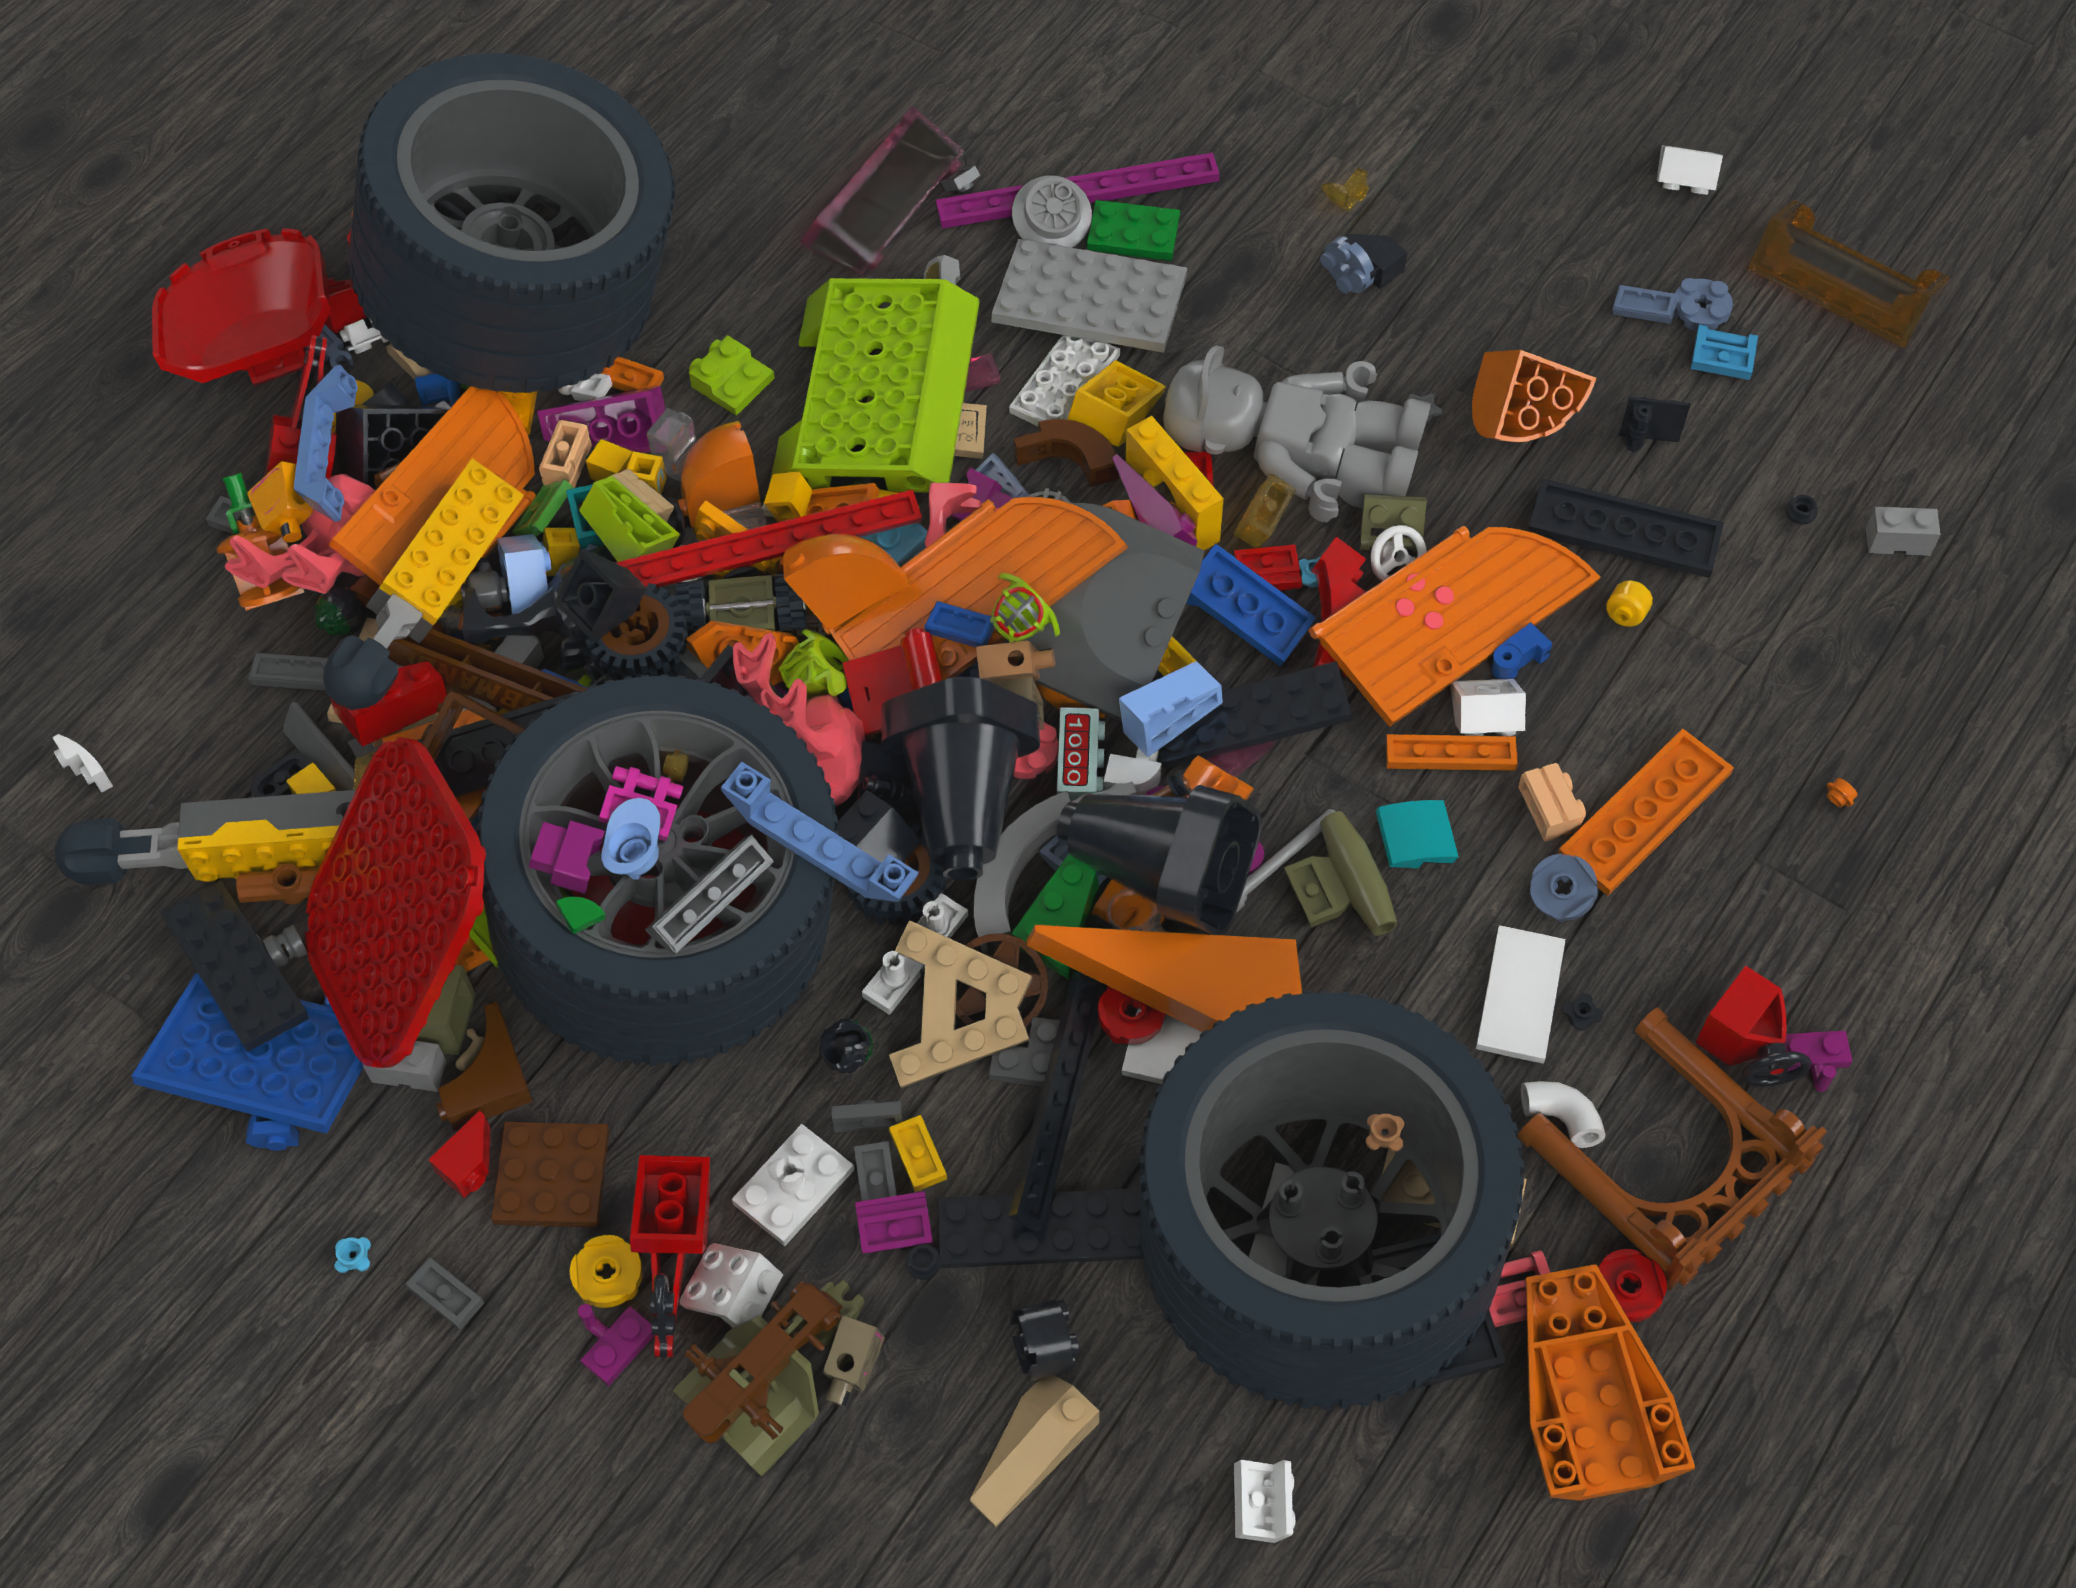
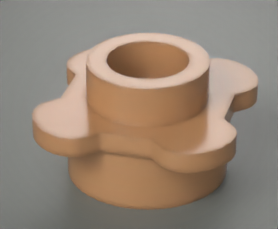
M1373 1114L1369 1116L1367 1125L1370 1127V1134L1366 1138L1367 1146L1372 1150L1383 1147L1389 1148L1393 1152L1399 1151L1403 1147V1140L1400 1138L1401 1130L1404 1128L1403 1119L1391 1114ZM1387 1130L1389 1134L1385 1136L1382 1134V1131Z

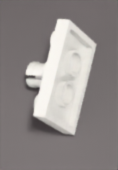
M801 1124L732 1198V1203L782 1245L786 1246L854 1171V1165Z

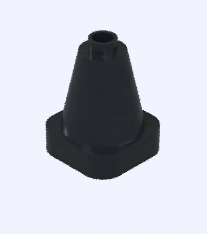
M953 677L884 702L881 706V746L887 752L905 759L930 860L943 866V875L946 878L971 880L981 877L983 875V865L990 863L996 858L1017 758L1029 755L1040 747L1039 706L1035 702L988 680L976 677Z
M1203 785L1196 786L1188 797L1088 793L1079 803L1070 801L1064 806L1058 820L1057 835L1060 840L1067 841L1068 851L1072 857L1157 905V911L1162 917L1181 927L1201 933L1225 935L1234 920L1258 846L1262 819L1260 811L1241 796Z

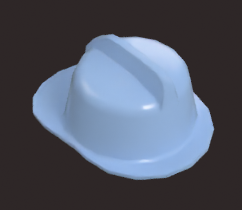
M643 798L629 799L620 804L611 814L601 854L604 867L611 873L625 874L634 880H639L640 876L648 872L657 862L659 855L657 841L660 830V813L656 805L651 801Z

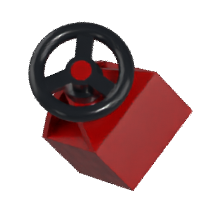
M1745 966L1709 1013L1695 1043L1729 1066L1755 1059L1746 1065L1742 1071L1743 1080L1753 1086H1775L1794 1081L1805 1075L1812 1065L1811 1059L1807 1055L1786 1051L1784 1043L1786 1041L1787 1024L1782 989ZM1800 1063L1798 1067L1787 1072V1068Z

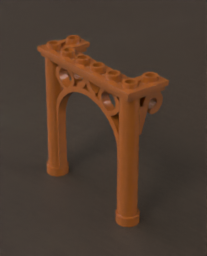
M1657 1007L1639 1023L1635 1033L1717 1107L1725 1119L1729 1130V1159L1725 1170L1714 1184L1702 1193L1684 1201L1674 1203L1648 1202L1636 1198L1620 1188L1542 1113L1535 1115L1521 1129L1517 1138L1527 1148L1531 1146L1651 1261L1653 1259L1657 1262L1665 1273L1667 1289L1671 1291L1678 1283L1683 1287L1686 1286L1699 1272L1697 1269L1704 1261L1709 1264L1721 1252L1722 1248L1719 1245L1726 1238L1733 1241L1745 1229L1746 1226L1743 1222L1750 1215L1754 1219L1760 1216L1769 1206L1766 1200L1773 1193L1778 1197L1782 1195L1793 1183L1790 1177L1796 1171L1802 1175L1816 1161L1815 1157L1824 1148L1820 1142L1827 1133V1130L1823 1127L1818 1130L1813 1125L1806 1131L1803 1123L1792 1112L1786 1109H1779L1773 1114L1760 1105L1668 1021L1669 1017ZM1740 1124L1756 1139L1742 1141ZM1750 1151L1759 1152L1765 1157L1767 1165L1758 1173L1748 1172L1741 1165L1742 1153ZM1777 1158L1781 1160L1778 1165H1776ZM1737 1179L1745 1184H1756L1742 1199L1739 1200L1736 1197L1734 1184ZM1717 1208L1727 1212L1708 1230L1709 1221L1705 1211ZM1645 1215L1664 1217V1220L1654 1224ZM1689 1215L1698 1222V1231L1691 1237L1685 1238L1672 1224L1674 1216Z

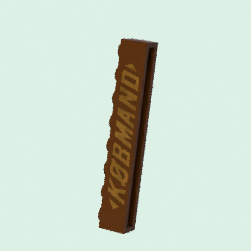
M430 629L421 643L407 636L406 638L393 640L387 648L390 651L388 658L391 661L402 666L428 661L443 677L445 686L508 711L517 710L578 691L581 693L588 690L577 684L434 629Z

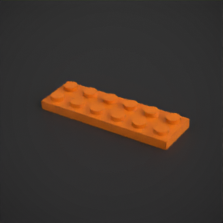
M1682 729L1562 845L1557 854L1577 856L1584 859L1592 867L1596 875L1597 888L1609 896L1731 775L1734 767L1686 730Z

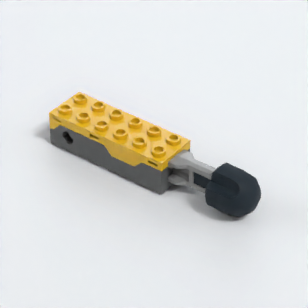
M473 458L469 461L367 603L366 607L378 614L376 617L378 632L373 639L368 637L364 642L356 636H347L339 642L327 659L323 672V682L326 694L336 704L349 710L363 709L376 704L385 696L398 675L397 665L388 658L390 651L387 649L393 640L406 638L407 636L421 643L524 494Z
M356 790L181 803L180 821L170 823L163 828L125 831L123 826L114 818L82 821L72 824L59 835L54 848L57 867L64 876L85 885L117 883L127 873L128 869L157 866L177 869L189 868L195 880L213 882L221 878L237 879L239 873L275 870L276 867L285 863L294 864L298 868L320 867Z

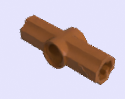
M285 863L276 867L275 870L239 873L236 880L238 899L240 903L282 900L286 904H298L305 898H309L313 881L320 867L298 868L294 864ZM295 881L292 885L285 887L289 882Z

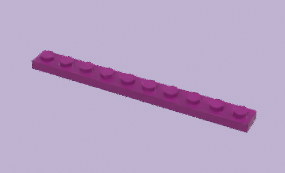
M1212 152L1066 177V179L1078 185L1086 194L1090 203H1095L1096 200L1106 201L1219 181V170ZM1024 185L937 199L936 209L941 228L1012 217L1015 197Z

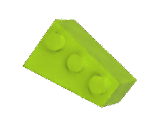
M613 476L594 482L579 509L580 513L618 562L672 549L680 536L674 528Z

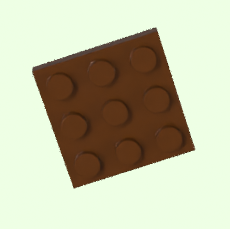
M505 1122L491 1219L493 1224L599 1227L610 1132L608 1124Z

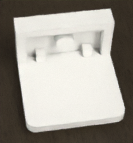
M713 1243L704 1253L679 1303L685 1309L721 1317L734 1328L757 1315L762 1316L783 1274L760 1253Z

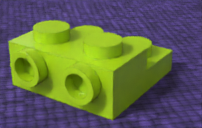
M728 335L722 341L719 339L715 340L709 348V354L703 359L696 358L689 368L692 388L736 416L775 378L772 369L751 357L749 348Z

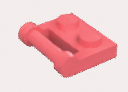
M1540 1250L1531 1252L1530 1257L1505 1262L1500 1278L1534 1271L1536 1275L1550 1273L1545 1256ZM1525 1280L1497 1287L1489 1309L1495 1327L1526 1320Z

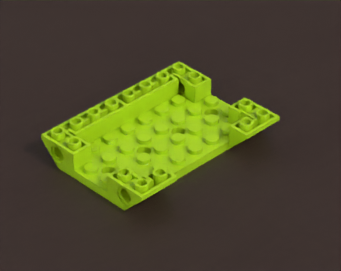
M830 278L807 299L799 338L800 347H816L802 420L779 437L771 479L773 474L800 472L812 489L830 488L832 476L884 477L888 491L905 492L913 490L914 492L929 493L931 483H950L980 303L979 299L946 279ZM882 303H891L887 308H878ZM874 349L883 350L878 355H869ZM864 397H874V399L868 403L860 402L864 399ZM856 445L865 446L864 449H862L861 451H850Z

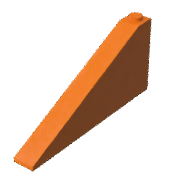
M1035 925L1027 938L1028 947L1201 1032L1205 1030L1210 1031L1214 1023L1219 1020L1225 1021L1232 1012L1236 1010L1241 1012L1246 1009L1247 1005L1252 1003L1258 1005L1265 1002L1267 998L1274 997L1277 999L1281 998L1283 994L1291 993V995L1302 994L1296 939Z

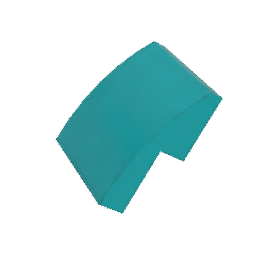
M1444 800L1401 802L1381 806L1375 810L1389 867L1419 868L1424 862L1453 863L1459 857Z

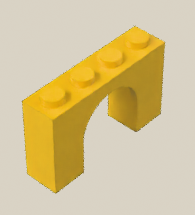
M1153 416L1126 430V462L1153 487L1162 482L1166 483L1174 497L1177 509L1182 514L1186 512L1195 524L1193 532L1198 541L1196 547L1206 550L1215 545V543L1220 542L1224 498Z

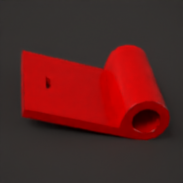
M922 628L909 630L905 633V637L900 640V646L842 663L853 710L863 722L865 735L881 731V706L884 702L942 680L931 633L924 632Z

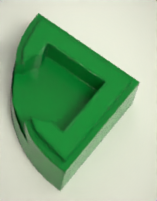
M566 897L556 901V907L573 935L605 920L606 914L601 907L588 899Z

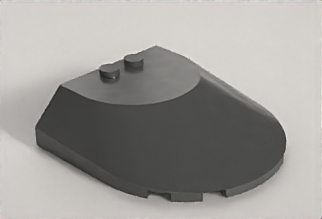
M1070 503L1091 512L1103 520L1120 536L1129 548L1050 606L1056 615L1060 635L1055 637L1052 625L1048 624L1042 632H1038L1031 638L1023 641H1030L1036 647V650L1053 648L1055 667L1039 669L1040 679L1035 682L1090 708L1099 709V712L1122 722L1119 698L1152 682L1199 575L1204 550L1113 509L1088 503ZM1006 639L1001 644L1009 643V640ZM1021 659L1017 666L1021 665L1024 659Z

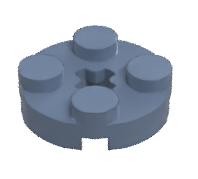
M1344 236L1337 237L1325 247V252L1320 256V261L1336 280V285L1342 293L1348 294L1350 291L1360 293L1374 282V277L1371 278L1370 272L1374 270L1373 264L1360 245L1356 242L1350 245L1345 242L1348 238Z
M1687 278L1682 281L1681 286L1675 292V294H1678V301L1674 316L1676 319L1679 316L1680 319L1685 321L1684 326L1697 331L1700 324L1708 326L1710 330H1715L1718 328V325L1723 322L1725 324L1728 321L1733 301L1728 293V286L1724 282ZM1697 302L1706 303V308H1701Z
M1554 854L1542 860L1534 869L1530 893L1536 907L1547 917L1553 918L1558 922L1574 920L1586 914L1597 899V879L1592 867L1584 859L1577 856ZM1561 879L1565 883L1569 881L1573 883L1570 887L1571 892L1567 895L1555 892L1558 889L1557 882Z

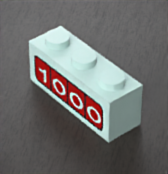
M1060 707L1057 794L1067 791L1070 801L1076 800L1084 794L1103 791V777H1097V768H1104V749H1098V740H1105V721H1099V709Z

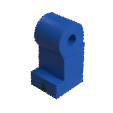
M1530 622L1497 647L1493 655L1491 673L1497 679H1514L1518 674V670L1531 660L1535 659L1539 664L1547 660L1550 655L1552 642Z

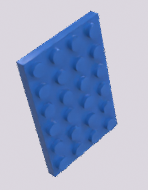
M195 973L133 1072L132 1079L135 1085L327 1134L361 1073L363 1063L354 1054L332 1007L300 999L299 1001L308 1014V1020L246 1052L201 978Z

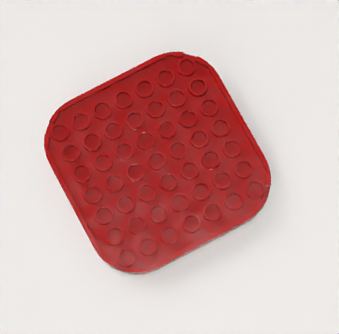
M397 737V740L394 742L386 741L371 758L316 874L306 908V914H309V931L305 932V945L311 967L354 1054L364 1065L377 1068L393 1067L406 1056L411 1055L414 1043L421 1029L425 1027L428 1015L435 1001L439 999L442 987L449 973L453 971L456 959L463 945L469 939L476 917L481 915L484 908L482 893L486 850L484 846H481L476 831L426 747L417 740Z

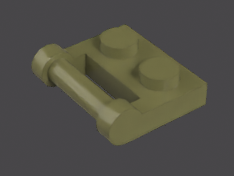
M1364 494L1360 550L1369 551L1373 547L1378 536L1371 535V528L1388 529L1392 526L1404 525L1416 530L1423 538L1427 504L1426 497ZM1402 537L1403 548L1412 550V553H1417L1414 541L1410 537Z

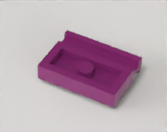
M925 1191L855 1202L862 1254L933 1243Z

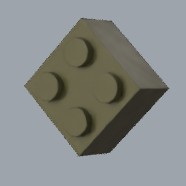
M455 965L453 971L449 973L442 987L441 995L435 1001L428 1015L427 1023L421 1029L416 1039L419 1042L439 1044L443 1054L458 1056L476 996L462 965Z

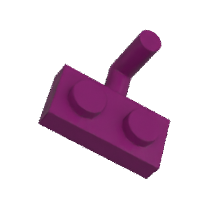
M1846 1030L1786 1034V1041L1784 1043L1786 1051L1803 1053L1811 1059L1812 1065L1810 1070L1814 1088L1818 1092H1825L1836 1076L1835 1068L1850 1067L1853 1062ZM1796 1063L1793 1066L1787 1068V1071L1795 1069L1800 1065V1063Z
M582 1304L578 1308V1315L584 1327L599 1339L580 1361L584 1367L609 1387L655 1336L652 1335V1324L629 1306L615 1323L608 1328L596 1318L589 1304Z

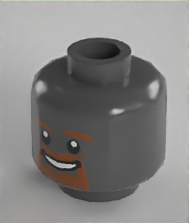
M496 571L470 573L467 577V584L461 586L463 603L466 589L475 588L484 612L499 611L503 606V602H508L505 577L500 578Z

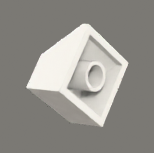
M1662 145L1657 181L1663 182L1662 188L1679 190L1680 185L1690 186L1693 193L1708 195L1709 189L1716 190L1723 155Z
M1514 679L1455 681L1450 685L1455 725L1461 734L1465 733V736H1484L1486 732H1496L1500 736H1513L1516 734V731H1525L1526 693Z

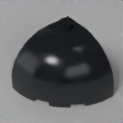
M355 404L353 407L336 412V448L341 474H346L377 490L374 483V475L402 462L449 409L410 405Z

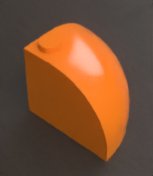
M1523 350L1485 352L1473 393L1472 418L1474 426L1481 436L1497 441L1527 442L1540 437H1546L1566 425L1565 422L1575 412L1581 410L1593 389L1596 377Z
M739 421L717 426L705 433L692 446L684 461L681 473V493L683 499L677 501L684 517L688 516L691 528L694 527L698 509L705 500L728 516L754 509H762L753 454L744 430H740L741 424Z
M829 534L813 537L789 547L783 556L784 580L828 630L908 585L905 572L889 553L875 543L857 536Z

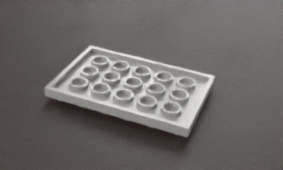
M1018 239L992 311L991 322L1164 353L1187 277V268L1035 242L1033 240Z

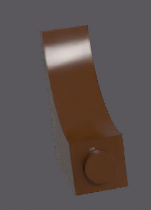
M497 1001L484 1006L487 1021L486 1034L482 1048L474 1062L455 1080L438 1088L441 1101L436 1102L442 1122L449 1120L454 1131L461 1129L479 1110L488 1119L533 1102Z

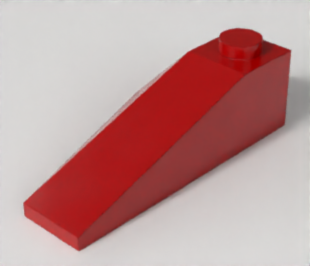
M333 277L327 278L332 310L325 325L333 333H339V331L344 330L343 326L365 319L366 315L363 312L364 308L358 303V295L354 293L351 279L334 281Z

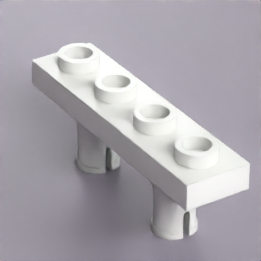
M941 893L935 901L924 905L923 916L917 924L947 938H951L968 917V910ZM896 951L887 952L883 957V966L864 988L862 997L890 1015L921 976L920 969L924 965L898 954Z

